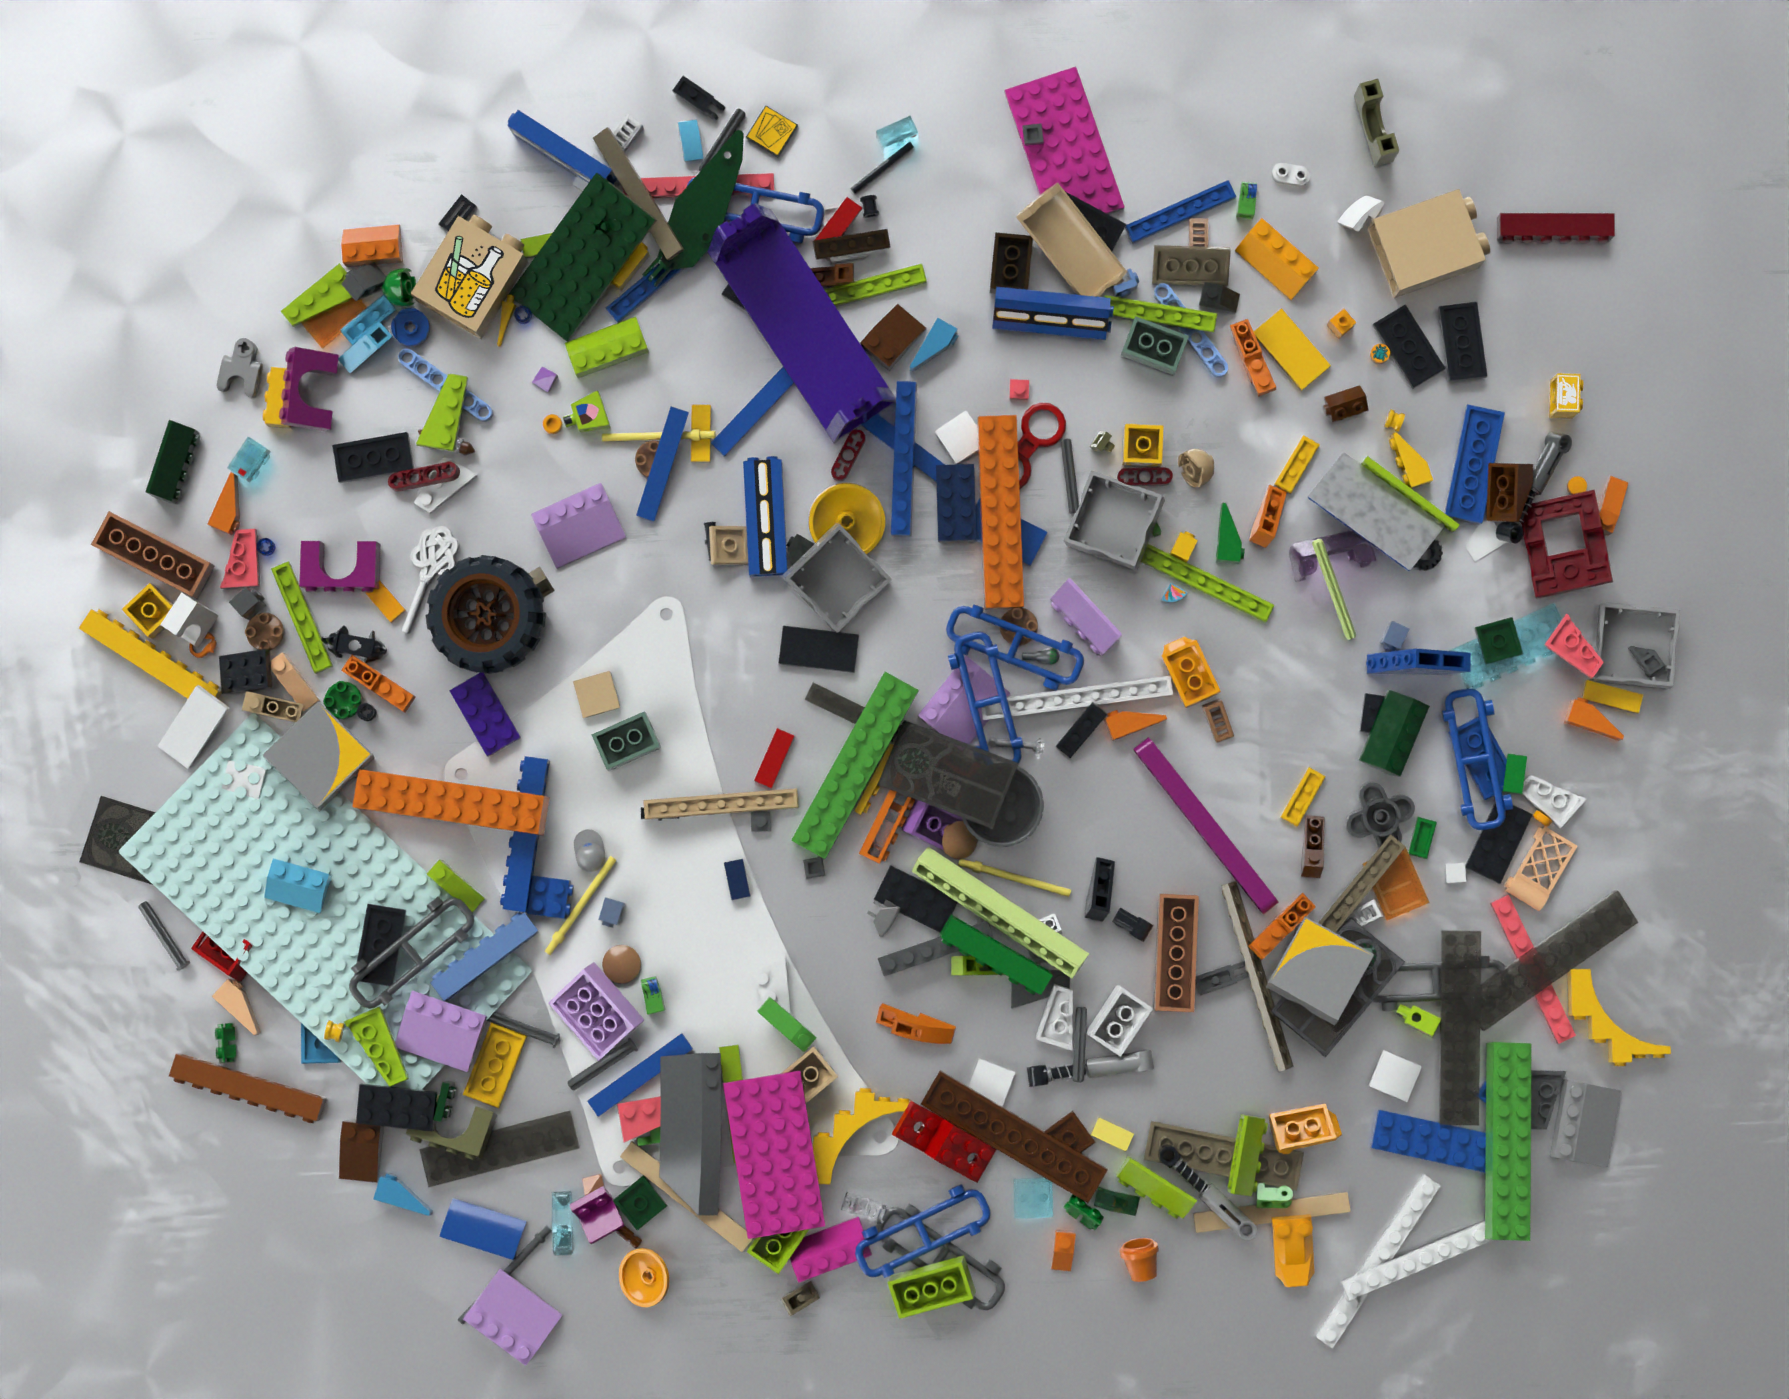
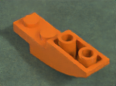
M1245 319L1230 325L1239 355L1258 397L1275 391L1276 385L1263 358L1262 350L1249 320Z
M353 655L350 656L341 670L405 713L416 698Z
M1304 893L1300 894L1248 947L1261 960L1264 959L1316 906Z
M883 1003L879 1007L876 1023L892 1028V1034L927 1043L951 1044L956 1026L920 1013L917 1017Z

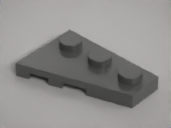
M1049 970L1053 976L1041 995L1038 993L1033 995L1026 991V986L1021 983L1016 985L1011 982V1009L1049 997L1053 984L1070 989V977L1060 970Z
M1531 1070V1129L1547 1130L1566 1071Z

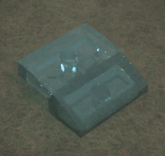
M1046 1178L1014 1179V1218L1053 1217V1193L1050 1180Z

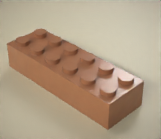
M108 511L91 543L92 546L195 599H198L215 567L210 562Z
M1158 894L1154 988L1155 1011L1194 1012L1199 896Z

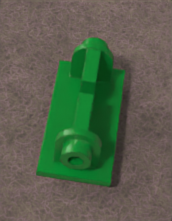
M225 1023V1027H223V1024H217L218 1028H215V1039L218 1040L216 1058L219 1059V1063H225L226 1058L227 1062H235L236 1044L228 1045V1041L235 1040V1027H233V1023Z
M1073 1194L1063 1207L1066 1210L1065 1212L1075 1219L1081 1214L1083 1217L1080 1223L1090 1230L1093 1229L1095 1231L1101 1225L1104 1218L1099 1210L1091 1208L1085 1201Z

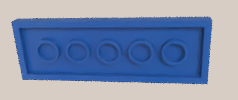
M1466 405L1444 512L1450 518L1477 524L1483 523L1487 503L1488 463H1495L1505 412Z
M1378 1110L1370 1148L1485 1173V1132Z

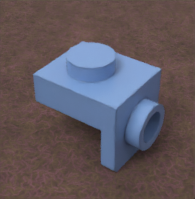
M1131 268L1127 269L1126 273L1129 281L1113 287L1115 297H1126L1131 294V291L1137 289L1139 278L1136 272H1132Z

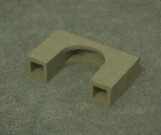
M1379 79L1360 83L1354 94L1374 167L1392 163L1399 153L1395 134L1387 135L1383 125L1380 102L1384 96Z
M437 1094L436 1108L439 1099V1094ZM476 1106L467 1130L456 1138L440 1136L436 1129V1121L434 1131L432 1132L407 1129L406 1134L411 1137V1141L420 1144L422 1141L429 1142L428 1146L439 1149L441 1146L447 1148L446 1152L455 1155L460 1152L465 1154V1158L475 1161L476 1158L482 1159L497 1114Z

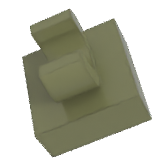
M1099 431L1090 447L1095 451L1102 452L1104 449L1107 452H1112L1115 445L1109 441L1112 437L1111 434L1107 431Z

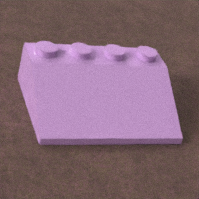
M601 483L531 514L556 569L626 538Z
M1070 578L1051 597L1052 603L1050 605L1056 612L1061 611L1065 615L1063 619L1069 626L1074 625L1078 629L1076 632L1083 641L1087 639L1091 645L1089 647L1096 655L1100 653L1103 656L1120 640L1121 632Z
M965 656L964 659L975 700L978 701L997 696L994 678ZM957 668L918 714V718L937 733L970 744L977 734L960 670ZM1005 689L1006 696L1008 697L1010 692ZM978 708L982 726L984 727L989 719L982 720L981 708ZM955 744V747L962 753L965 751L966 748Z
M595 962L584 968L548 1002L598 1061L644 1021L642 1016Z
M412 991L395 1044L398 1049L468 1072L487 1016Z
M500 1268L464 1315L463 1320L526 1366L562 1314Z

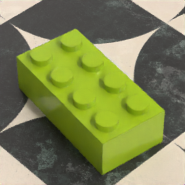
M964 1255L891 1275L887 1282L899 1319L971 1300L976 1293Z

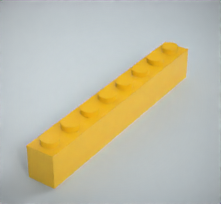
M91 609L80 625V630L187 699L198 685L217 699L222 695L221 691L218 690L220 686L212 681H209V683L202 680L203 675L195 670L191 673L186 669L188 667L186 664L179 660L174 662L170 659L172 655L164 650L161 652L154 649L156 647L155 644L148 640L143 642L139 639L140 635L131 629L129 632L123 629L124 624L116 619L112 622L107 618L108 614L100 609L98 611Z

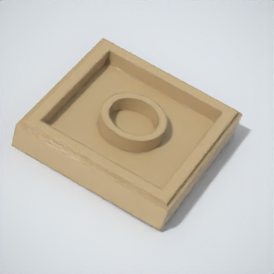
M710 526L711 565H748L747 527Z
M610 671L573 681L583 718L620 708Z

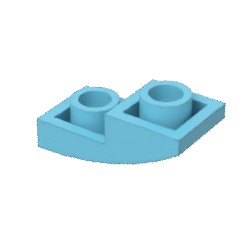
M697 120L678 122L684 161L703 159Z

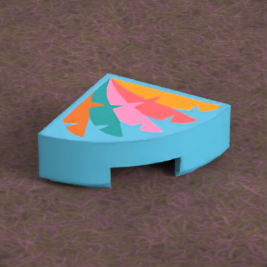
M1170 583L1161 600L1168 603L1176 602L1184 598L1187 592Z

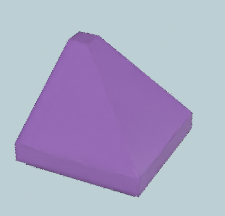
M541 367L532 383L549 392L558 375Z

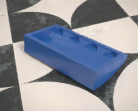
M453 1198L439 1237L514 1260L527 1221Z

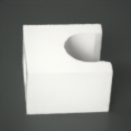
M181 593L162 621L161 626L198 648L219 615Z

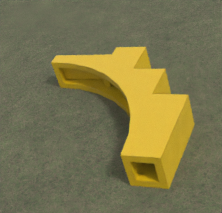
M1567 969L1568 1016H1574V1020H1586V1016H1588V1039H1594V1043H1606V1039H1608V1062L1614 1063V1066H1626V1062H1632V1054L1634 1058H1646L1645 1054H1653V1058H1665V1054H1671V1046L1654 1045L1640 1041L1614 1024L1604 1012L1596 997L1590 969Z
M860 1088L859 1091H856L854 1114H850L849 1110H839V1113L834 1114L833 1137L829 1136L830 1133L818 1132V1136L814 1135L813 1151L819 1184H831L833 1167L837 1156L846 1141L856 1130L882 1115L905 1111L910 1103L909 1099L898 1098L897 1102L890 1101V1097H878V1100H875V1092H871V1088Z

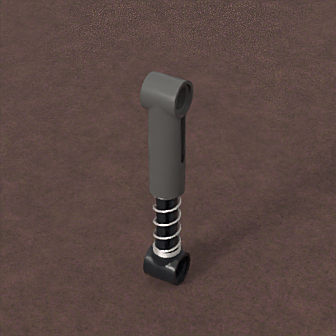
M1551 432L1546 436L1545 448L1533 468V484L1519 522H1501L1496 529L1498 540L1514 544L1521 541L1523 537V528L1521 527L1522 522H1524L1523 518L1525 514L1528 515L1526 512L1529 507H1532V501L1536 500L1535 496L1542 494L1563 453H1567L1571 449L1572 439L1569 435Z

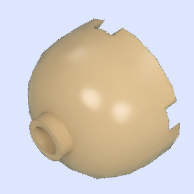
M1191 449L1180 454L1178 457V466H1182L1184 470L1181 474L1191 487L1198 486L1199 488L1210 481L1214 474V459L1211 455L1201 449Z

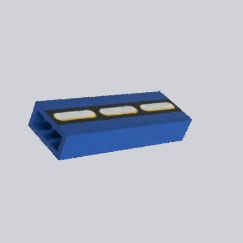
M520 110L512 113L509 117L507 126L514 136L589 183L595 173H599L613 185L617 181L612 169Z
M996 287L992 329L1106 340L1107 332H1111L1112 321L1108 320L1109 317H1113L1114 306H1110L1111 298Z
M777 456L766 457V460H759L758 457L747 458V461H743L749 576L783 575L788 570L782 460L778 459Z

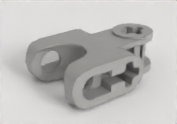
M239 339L235 343L233 356H223L216 385L218 391H228L234 379L243 378L245 394L250 398L257 396L263 364L255 362L257 346L249 339ZM248 346L249 350H245L244 352L243 347L246 348Z

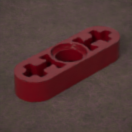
M855 429L848 435L831 469V475L834 480L844 481L848 477L866 441L863 431ZM860 434L862 441H857L855 448H858V450L856 451L851 447L854 442L852 436ZM846 450L854 453L852 460L848 461L843 458V453ZM841 460L844 464L849 465V467L845 465L843 468L845 474L837 477L835 469H840L842 463L838 462Z
M1166 467L1124 468L1117 475L1118 481L1130 486H1165L1173 478L1172 471ZM1152 471H1156L1155 476L1165 472L1166 475H1169V478H1166V481H1162V478H1156V482H1153L1154 474ZM1125 472L1128 476H1134V472H1137V482H1133L1134 478L1124 482V479H1121L1120 476H1123ZM1140 473H1149L1150 480L1142 482L1139 478Z

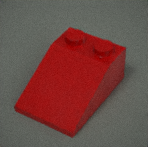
M202 931L191 949L228 976L242 982L247 972L239 965L241 961L238 957L234 961L209 936L202 942L206 936ZM244 939L242 942L246 945L243 949L249 952L253 945Z

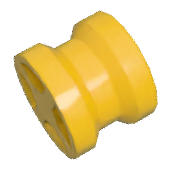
M1390 409L1384 427H1391L1399 432L1405 414H1398Z
M328 1020L324 1039H334L336 1042H340L344 1031V1023L335 1024L333 1021Z

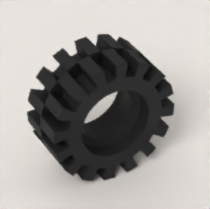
M1434 539L1429 546L1432 552L1430 559H1419L1413 568L1416 567L1418 568L1417 570L1427 571L1434 568L1441 561L1443 552L1441 551L1442 545H1439L1438 540Z

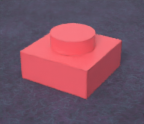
M1010 379L1009 399L1028 400L1029 380Z

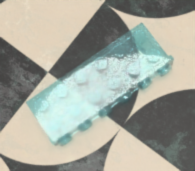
M1555 603L1514 621L1523 651L1522 655L1485 665L1477 638L1450 650L1471 653V672L1459 673L1466 688H1480L1484 686V681L1490 679L1493 682L1501 678L1500 674L1505 671L1510 674L1519 670L1518 666L1523 663L1525 666L1536 662L1535 658L1540 655L1545 658L1554 654L1544 644L1562 620Z

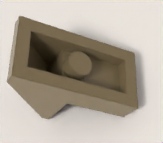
M809 1281L796 1290L785 1294L781 1301L789 1316H792L820 1299L812 1282Z

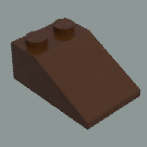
M897 304L873 327L860 344L868 354L890 371L926 330V327Z
M1488 463L1486 521L1519 522L1533 484V464Z
M349 1120L342 1121L339 1179L378 1183L384 1126L358 1124L356 1121Z

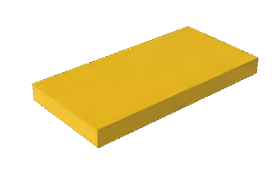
M1282 308L1254 331L1260 344L1301 391L1331 367L1328 361Z
M491 1022L463 1095L499 1109L527 1035Z

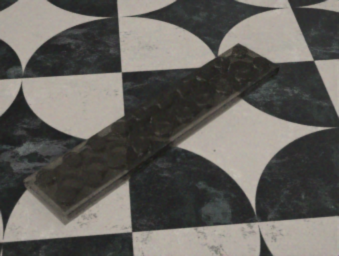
M1614 890L1461 999L1481 1030L1485 1031L1636 925L1638 921L1620 892Z
M1441 930L1439 1125L1479 1126L1481 931Z

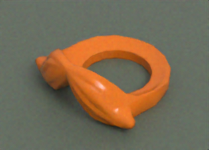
M210 632L206 634L205 639H211V642L200 653H195L193 645L190 643L189 649L191 654L197 658H203L210 652L214 653L217 643L213 634Z

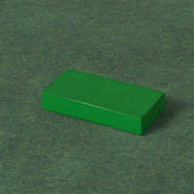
M1507 754L1502 792L1522 795L1527 756Z
M1417 817L1408 850L1409 855L1423 859L1428 858L1437 822Z

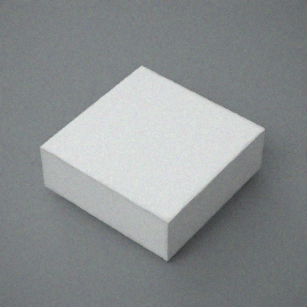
M1465 863L1445 864L1446 883L1466 882Z

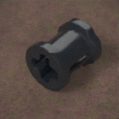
M867 195L860 198L864 209L863 218L879 215L875 201L877 199L876 195Z
M362 703L357 708V715L364 721H372L377 715V710L373 705ZM371 710L367 717L363 714V711Z

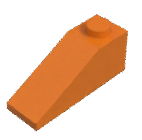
M230 472L207 524L233 535L240 526L238 476Z
M1613 476L1609 477L1598 506L1604 535L1607 536L1614 531L1628 486V482Z
M1272 485L1268 486L1251 529L1250 542L1266 548L1275 538L1286 491Z
M1579 697L1577 700H1571L1564 723L1618 741L1623 740L1624 735L1593 705L1588 704V700Z
M1118 710L1108 713V717L1104 719L1111 739L1114 741L1167 720L1166 715L1126 711L1118 713Z

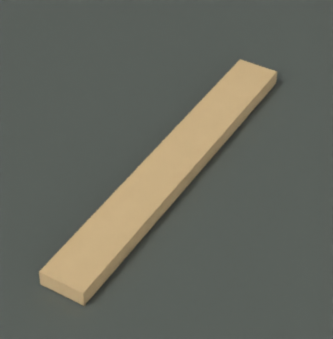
M797 788L643 800L645 820L799 808Z
M633 1141L621 1154L620 1158L741 1252L751 1242L752 1239H748L746 1229L719 1208L718 1215L698 1216L659 1177L660 1162Z
M1348 1192L1292 1199V1204L1288 1208H1256V1204L1237 1207L1255 1225L1272 1223L1271 1217L1310 1214L1311 1217L1351 1212ZM1228 1209L1225 1210L1236 1223L1240 1221ZM1212 1210L1193 1213L1196 1233L1230 1228Z

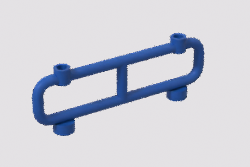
M692 178V179L688 182L687 186L692 182V180H693L694 178ZM735 183L733 190L752 194L751 205L754 203L758 204L760 196L810 205L816 208L815 223L810 229L780 223L784 230L789 232V237L792 241L803 243L804 236H813L820 231L824 217V208L818 200L810 198L809 193L799 192V195ZM726 212L724 220L733 221L740 215Z
M973 604L972 608L969 606H959L951 613L946 632L948 637L954 642L961 637L955 634L954 626L958 616L962 613L1014 632L1015 636L1008 654L999 651V656H996V659L1045 677L1043 683L1045 687L1057 691L1059 684H1072L1081 673L1084 657L1079 650L1072 647L1073 643L1063 639L1060 643L984 613V608ZM1022 637H1027L1061 652L1073 655L1076 658V665L1071 676L1063 677L1015 658ZM969 641L962 645L964 655L969 654L970 648L987 655L986 648L982 644Z
M983 632L965 634L956 640L954 645L955 653L948 655L951 670L957 668L960 670L979 741V746H976V748L989 752L978 708L1000 703L1014 753V758L1011 761L1020 763L1022 758L1021 748H1024L1022 738L1017 737L996 659V656H999L997 644L993 645L990 637ZM981 639L985 644L998 695L976 701L962 645L969 641ZM973 751L976 762L984 760L986 766L994 764L991 757Z
M1475 689L1456 690L1447 696L1445 700L1446 710H1442L1444 722L1448 721L1463 795L1464 804L1460 805L1462 816H1467L1469 825L1476 830L1497 828L1504 823L1506 818L1505 811L1513 809V803L1510 794L1502 795L1487 720V716L1495 715L1492 700L1484 701L1482 694ZM1472 696L1477 704L1486 753L1463 757L1453 701L1456 698ZM1488 761L1498 817L1494 821L1479 823L1475 820L1465 765Z
M961 1184L948 1190L951 1196L950 1199L881 1232H878L876 1226L862 1231L864 1240L858 1243L855 1250V1256L861 1270L868 1277L883 1275L886 1278L894 1274L893 1269L968 1233H970V1236L980 1233V1227L987 1224L991 1214L985 1197L978 1190L971 1189L965 1191ZM970 1197H975L978 1200L983 1211L982 1218L931 1242L922 1220ZM915 1224L924 1243L923 1247L886 1263L873 1270L868 1267L863 1256V1250L866 1247Z

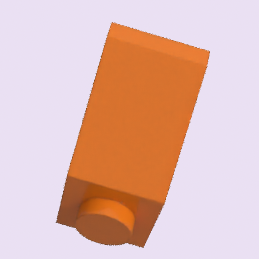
M1055 1230L1051 1269L1071 1271L1075 1232Z

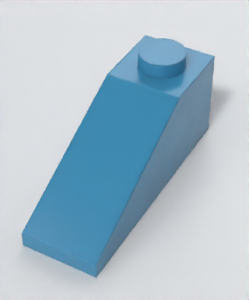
M937 318L911 363L910 371L914 372L947 350L950 344L954 345L959 337L957 335L958 329Z
M386 1173V1176H380L374 1200L424 1215H432L433 1210L406 1184L397 1180L398 1176Z

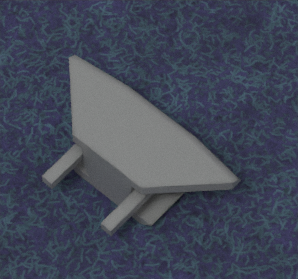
M874 900L873 903L881 909L877 915L871 911H868L867 914L875 918L873 921L879 936L883 937L891 928L901 908L888 900L884 904Z

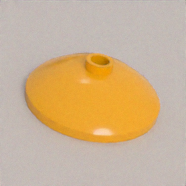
M647 1248L632 1250L623 1258L619 1268V1282L624 1295L629 1301L640 1307H651L660 1303L666 1296L669 1288V1273L665 1262L656 1252Z

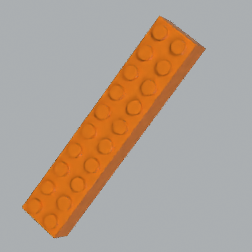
M1017 415L978 416L984 609L1023 608Z
M358 769L352 807L544 836L550 797Z

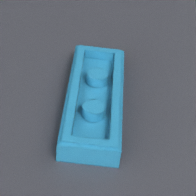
M383 294L340 329V331L354 345L376 324L385 320L397 309Z

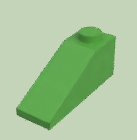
M771 997L757 1010L761 1016L803 1052L817 1038Z

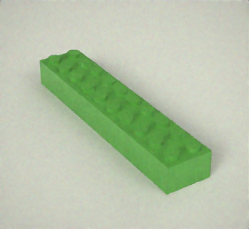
M884 672L791 841L824 859L827 858L917 696L918 689Z
M1489 1042L1486 1043L1485 1239L1530 1241L1531 1044Z

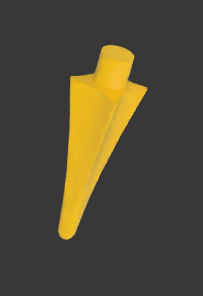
M507 295L506 302L502 301L497 346L502 345L506 329L517 306L513 303L514 296Z

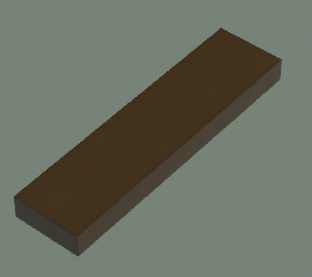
M888 229L813 241L816 260L891 248Z

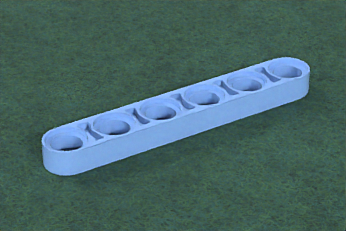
M1161 283L1156 286L1154 297L1159 304L1170 305L1171 303H1177L1179 307L1185 308L1169 285ZM1165 288L1168 291V295L1164 298L1159 297L1157 290ZM1177 327L1182 334L1189 336L1188 343L1212 375L1223 377L1227 373L1228 364L1206 334L1200 330ZM1199 333L1202 336V341L1199 343L1193 342L1191 339L1192 334ZM1210 348L1213 351V356L1211 358L1204 357V349ZM1217 363L1223 364L1225 367L1224 372H1215L1214 365Z
M410 349L400 351L398 355L399 362L440 392L447 375ZM405 353L412 354L413 359L411 362H403L402 357ZM420 364L428 366L426 373L420 374L418 372ZM435 375L443 376L441 384L436 385L433 383ZM466 389L465 398L472 397L474 403L469 407L463 404V409L482 422L489 421L493 416L491 407ZM486 407L489 410L488 416L480 417L479 410Z

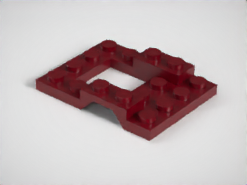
M1595 490L1531 503L1532 507H1529L1526 512L1528 515L1525 514L1523 518L1522 528L1536 599L1613 582ZM1579 514L1586 548L1549 556L1542 522Z

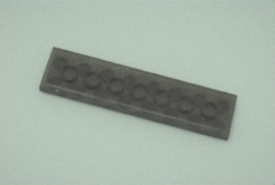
M570 1110L492 1130L482 1159L476 1158L475 1161L465 1158V1154L460 1152L457 1155L446 1152L447 1148L441 1146L439 1149L426 1147L419 1150L428 1187L579 1149L580 1146Z

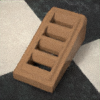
M1189 218L1188 246L1204 245L1203 247H1208V219ZM1193 224H1204V227H1193ZM1193 231H1204V234H1193ZM1193 238H1204V241H1193Z
M1217 699L1203 704L1202 708L1215 742L1218 743L1234 737L1222 700ZM1215 707L1219 708L1216 711L1210 712V709H1213ZM1221 714L1222 716L1214 720L1212 719V717ZM1224 721L1223 725L1215 728V724ZM1227 729V732L1220 735L1217 734L1218 731Z

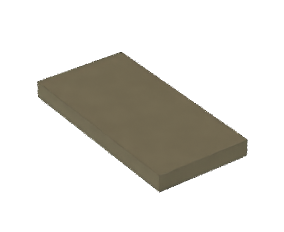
M1154 245L1152 284L1204 285V282L1228 286L1231 249L1230 247Z

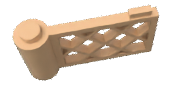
M1543 826L1542 829L1538 827L1533 836L1536 840L1514 877L1509 876L1504 884L1506 892L1537 911H1540L1547 902L1549 894L1577 848V845L1546 826ZM1545 832L1552 836L1554 844L1544 846L1542 837ZM1565 844L1571 849L1567 855L1561 856L1558 845ZM1554 846L1557 857L1547 859L1545 848ZM1541 849L1544 860L1534 862L1533 852ZM1558 859L1560 868L1558 871L1551 872L1548 861ZM1545 862L1548 873L1538 875L1535 864ZM1532 865L1534 876L1528 878L1522 874V871L1526 866ZM1549 876L1550 885L1547 889L1541 886L1539 877Z

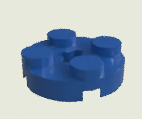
M405 308L400 310L395 318H393L391 330L393 336L400 344L413 347L427 340L430 333V323L423 312L416 308ZM410 322H412L414 326L416 325V328L413 329L412 332L406 330V327L409 326Z

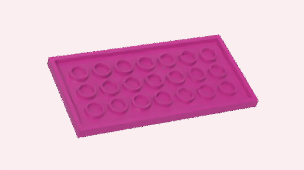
M1076 67L1004 90L1039 195L1058 182L1065 192L1107 214L1125 208ZM1041 123L1044 143L1024 146L1022 126Z
M801 1070L723 1083L748 1239L824 1227V1213Z

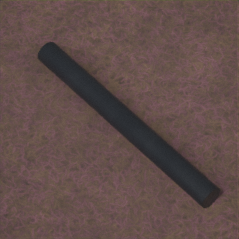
M909 141L850 188L852 192L856 194L913 149L912 143Z

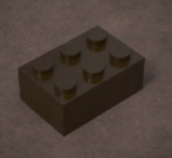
M995 232L989 293L996 294V287L1028 290L1033 244L1031 236Z

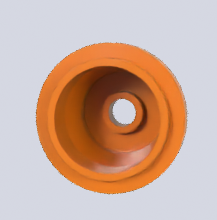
M1138 1238L1127 1241L1119 1249L1120 1257L1124 1259L1132 1281L1144 1282L1157 1276V1252L1159 1248L1158 1243L1150 1238Z

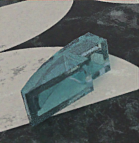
M571 1191L552 1192V1251L554 1255L574 1254L573 1212L569 1206L572 1203Z

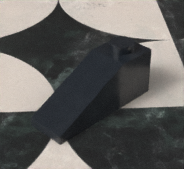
M1096 857L1086 899L1084 918L1103 922L1110 913L1115 861Z

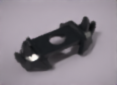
M343 625L337 632L331 633L328 637H321V641L327 645L328 650L337 658H342L343 655L340 653L366 657L364 662L368 663L381 659L387 653L384 643L375 638L373 630L369 638L348 635V629ZM352 640H357L361 648L352 651L349 649V643Z

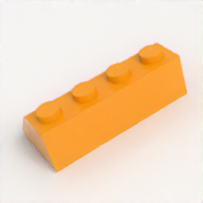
M1263 218L1258 221L1234 250L1290 300L1298 294L1319 269Z

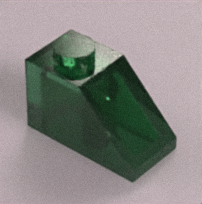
M1098 1187L1094 1206L1112 1212L1136 1216L1140 1197Z

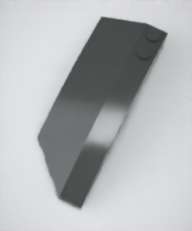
M721 1053L661 1056L659 1177L698 1216L718 1215L721 1159Z

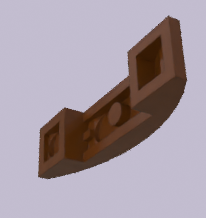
M854 263L810 268L822 287L854 283Z

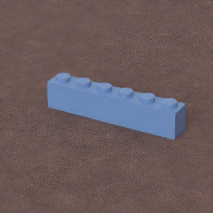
M520 912L515 914L510 919L512 922L506 926L504 924L499 926L495 930L496 934L492 937L486 936L479 942L480 946L476 949L470 948L463 954L464 958L460 961L457 959L452 961L448 965L449 969L443 973L439 971L432 977L433 981L430 983L443 1001L447 1002L539 933L525 912L523 914H520Z

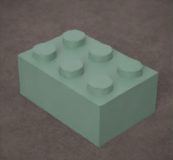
M1135 316L1121 356L1174 375L1189 336Z
M645 711L591 734L608 771L661 749V745Z

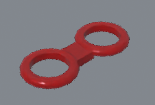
M1050 403L1032 405L1025 411L1021 419L1023 436L1018 441V459L1023 464L1024 473L1019 480V490L1027 484L1031 476L1029 459L1037 448L1055 445L1062 439L1066 431L1064 414L1058 407ZM1041 410L1053 413L1059 423L1056 434L1048 439L1035 437L1029 429L1031 416Z

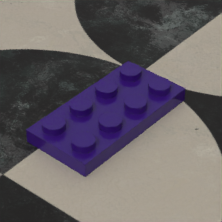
M480 672L449 690L487 757L521 738L484 673Z

